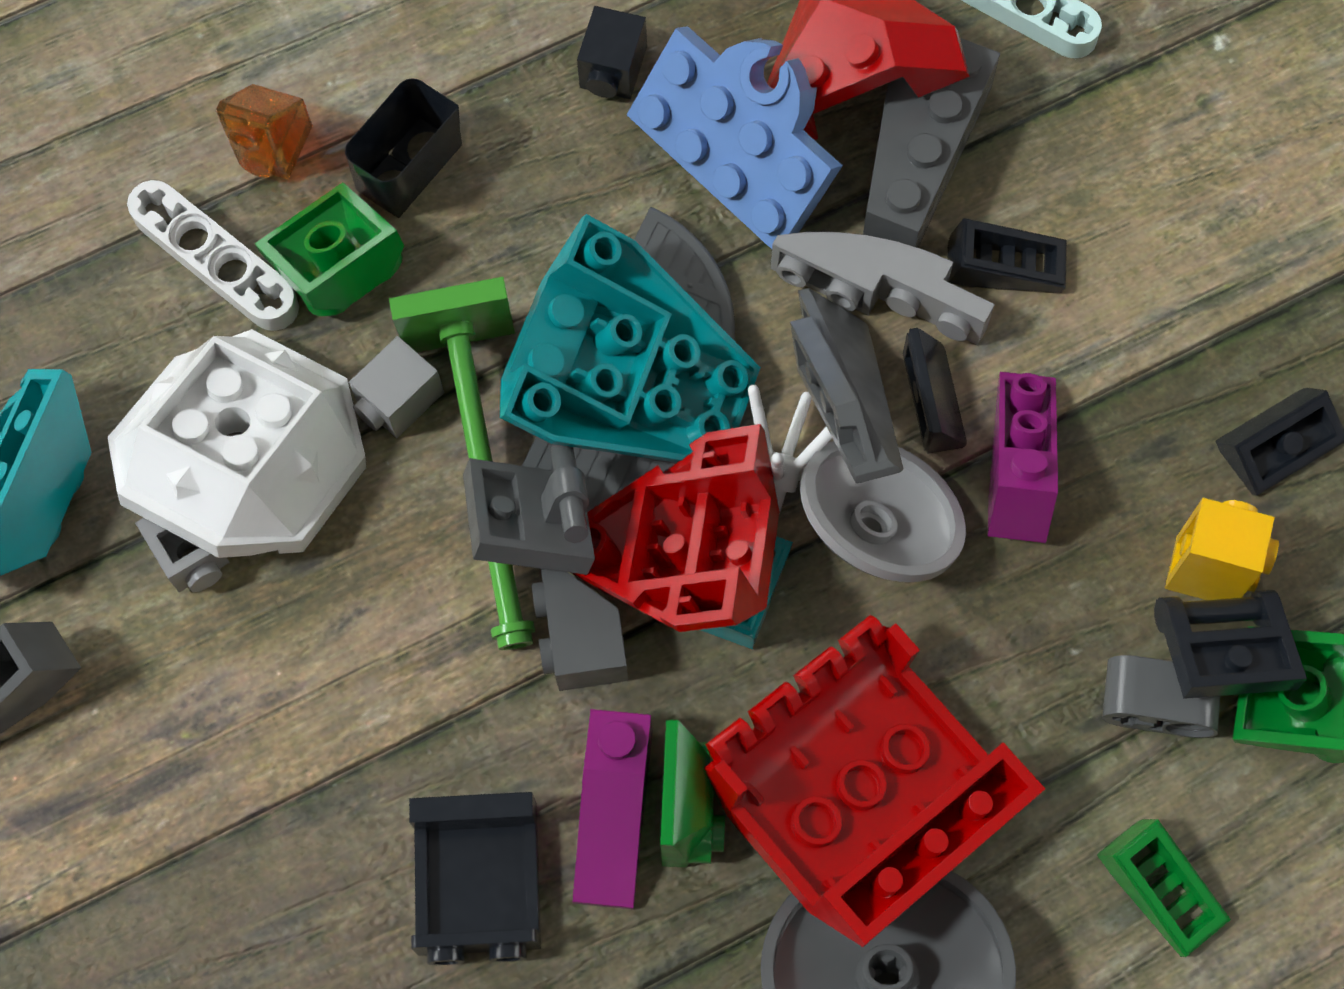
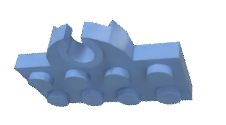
M688 26L675 28L629 109L627 116L772 249V244L777 235L800 232L843 166L804 131L814 111L817 87L811 88L805 67L799 58L788 60L779 68V81L775 89L767 84L764 78V66L770 58L780 55L783 44L779 42L762 40V38L748 40L727 48L719 55Z

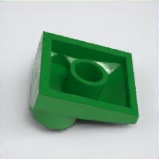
M344 182L255 243L263 257L301 296L308 310L317 316L338 315L378 285L389 280L401 266L403 260L402 250L405 246L397 230Z
M1291 630L1307 679L1298 690L1239 694L1233 741L1246 745L1309 753L1329 763H1343L1344 634Z
M666 720L660 848L663 867L687 868L690 863L711 864L712 852H724L725 815L713 814L715 790L704 769L705 766L713 761L706 747L708 742H698L679 720Z

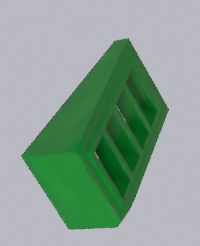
M1142 819L1136 822L1097 854L1112 877L1180 957H1187L1231 920L1158 819ZM1147 846L1151 853L1134 865L1130 858ZM1163 864L1168 872L1153 885L1149 886L1145 878ZM1180 885L1186 892L1165 908L1160 900ZM1197 904L1203 912L1181 929L1175 921Z

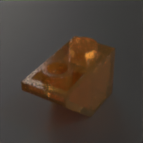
M252 84L221 100L216 108V112L239 165L255 176L269 177L271 174L289 180L313 127L303 98Z

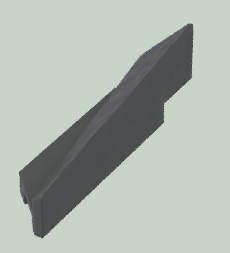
M810 288L798 290L802 319L790 321L797 370L855 483L858 484L900 473L903 471V464L868 325L857 316Z

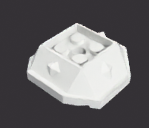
M252 329L232 337L213 336L198 349L174 357L107 437L120 505L218 558L252 556L278 550L279 554L304 552L366 469L365 452L347 378ZM234 432H241V433H243V434H241V435L226 436V435H228V434H230V433H234Z

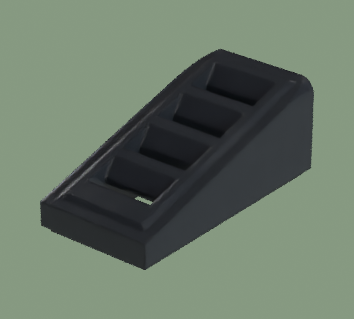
M963 218L948 240L947 260L953 262L948 282L967 287L1062 293L1066 288L1067 240ZM974 249H976V258H973ZM992 250L999 251L998 263L992 262ZM1015 252L1021 253V268L1015 267ZM1036 254H1044V272L1036 271Z

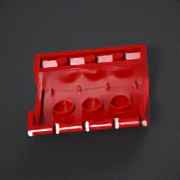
M872 615L866 617L838 640L844 657L837 649L830 646L793 675L800 690L799 693L790 683L784 682L747 712L755 728L751 729L745 720L738 718L706 743L713 761L704 767L727 817L810 914L861 947L868 944L1045 790V787L1004 742L990 754H987L909 667L920 649L896 623L889 628L882 625Z

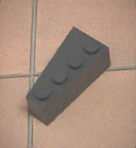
M960 38L970 77L919 98L904 77L888 83L863 235L893 240L919 248L991 91L1000 57L999 52Z

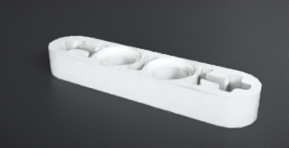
M150 180L142 182L132 190L128 197V210L137 227L146 236L257 326L265 330L277 331L285 329L293 323L298 315L299 303L293 288L282 275L170 185L162 181ZM151 202L157 206L163 204L172 221L167 225L163 217L152 210L147 213L145 207ZM196 228L208 233L206 242L198 249L185 250L179 246L180 238L188 230ZM241 260L247 264L245 274L237 281L225 282L218 278L219 269L228 261ZM258 284L261 291L271 299L275 300L280 297L283 305L277 310L272 306L264 308L258 294L253 290Z

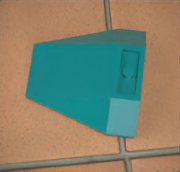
M585 214L547 271L537 290L501 378L500 418L550 444L679 462L693 452L689 444L705 433L740 426L749 401L748 388L751 385H755L761 367L635 240Z

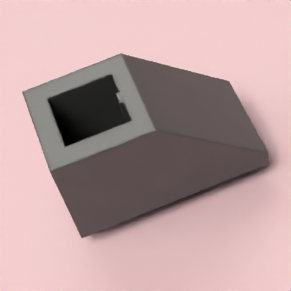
M541 569L542 582L532 583V593L536 618L547 617L550 638L539 639L544 675L555 673L559 691L629 681L619 609L568 572Z

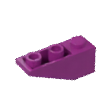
M1000 371L988 495V536L1046 543L1058 495L1056 378L1038 376L1032 373L1019 374Z

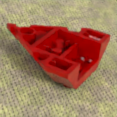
M800 0L767 84L775 89L779 81V68L788 60L800 59L805 67L811 88L817 87L814 111L804 128V131L810 137L817 140L818 135L813 114L901 77H904L919 98L970 77L956 27L916 0Z
M761 424L705 433L689 444L693 451L691 454L664 472L657 465L588 511L587 516L595 560L588 575L572 574L678 632L738 625L766 609L780 511L765 430Z

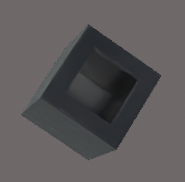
M594 6L577 57L580 88L587 89L594 95L603 98L617 96L631 100L647 49L646 17Z

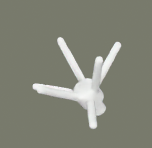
M751 385L748 388V395L755 425L761 424L765 430L779 511H781L786 492L794 493L796 491L798 481H801L804 467L815 452L823 449L832 439V436L827 427H825L797 458L793 457L812 400L809 392H804L800 397L782 452H773L760 391L757 385Z

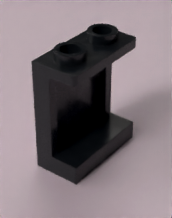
M515 792L409 798V823L414 828L415 935L411 936V949L418 956H427V964L429 965L462 964L465 962L464 953L489 952V961L515 962L526 960L527 950L541 949L537 803L533 793Z

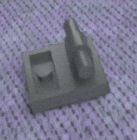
M555 444L551 447L553 471L469 458L463 473L473 560L588 575L595 560L587 516L589 499L584 473L577 468L573 447Z

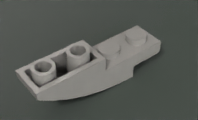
M801 232L777 235L772 244L771 269L776 271L781 279L796 287H804L806 285L826 295L828 300L847 311H854L856 309L869 316L879 298L886 301V304L900 315L906 317L917 316L936 325L937 329L950 339L956 341L967 340L976 345L979 344L988 327L995 304L949 283L953 262L926 250L893 240L841 232Z

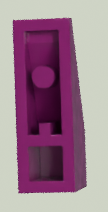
M590 709L582 779L573 904L634 910L653 735L651 715Z

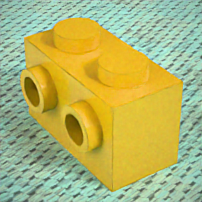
M1202 498L1176 537L1165 589L1203 600L1242 598L1247 591L1254 592L1258 586L1261 574H1270L1277 557L1279 540L1270 538L1275 517L1259 513L1255 506L1243 501L1228 500L1222 503Z

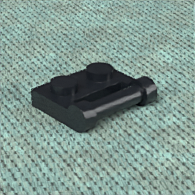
M1258 590L1252 592L1250 597L1183 602L1180 597L1172 596L1159 597L1156 600L1154 607L1155 623L1158 630L1165 635L1183 699L1298 690L1307 679L1281 599L1275 590ZM1253 621L1256 626L1260 627L1192 632L1190 625Z

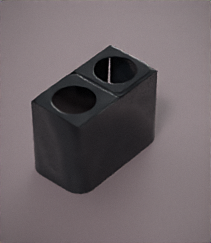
M411 78L402 81L346 144L345 155L356 190L392 215L400 218L462 146L459 105L419 79ZM419 133H435L417 155L411 159L407 152L410 140ZM391 170L401 171L392 180L381 181L377 179L384 172Z

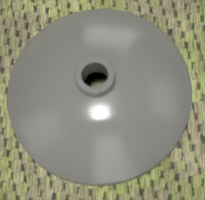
M834 441L827 443L821 451L815 452L802 474L800 483L801 501L812 527L826 546L839 558L864 573L898 582H920L935 578L954 563L962 551L965 542L966 525L964 515L953 491L942 477L923 460L898 447L903 471L856 484Z

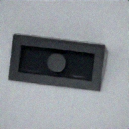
M911 328L906 335L902 354L924 451L927 450V454L964 448L967 440L946 350L940 341L923 330Z
M1303 388L1220 437L1215 442L1220 453L1250 493L1257 496L1344 443V428L1327 390Z

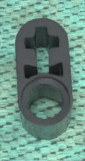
M1131 655L1114 656L1108 659L1102 719L1105 722L1120 727L1192 738H1207L1218 734L1220 696L1183 699L1172 661Z

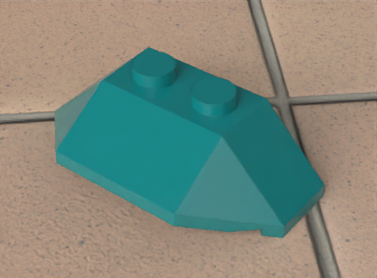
M28 369L20 382L22 388L9 398L0 412V576L47 556L51 545L57 540L61 532V522L73 494L83 482L84 469L92 453L72 375L63 369Z

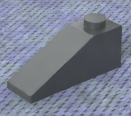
M53 622L3 623L0 626V734L48 702L81 669V666Z

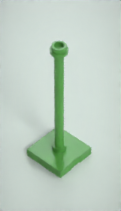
M504 277L389 298L392 319L398 335L414 351L423 352L448 346L468 457L493 461L470 342L515 334ZM488 562L500 623L499 626L490 630L492 639L497 640L498 649L501 651L519 649L533 644L534 622L529 620L523 621L513 565Z

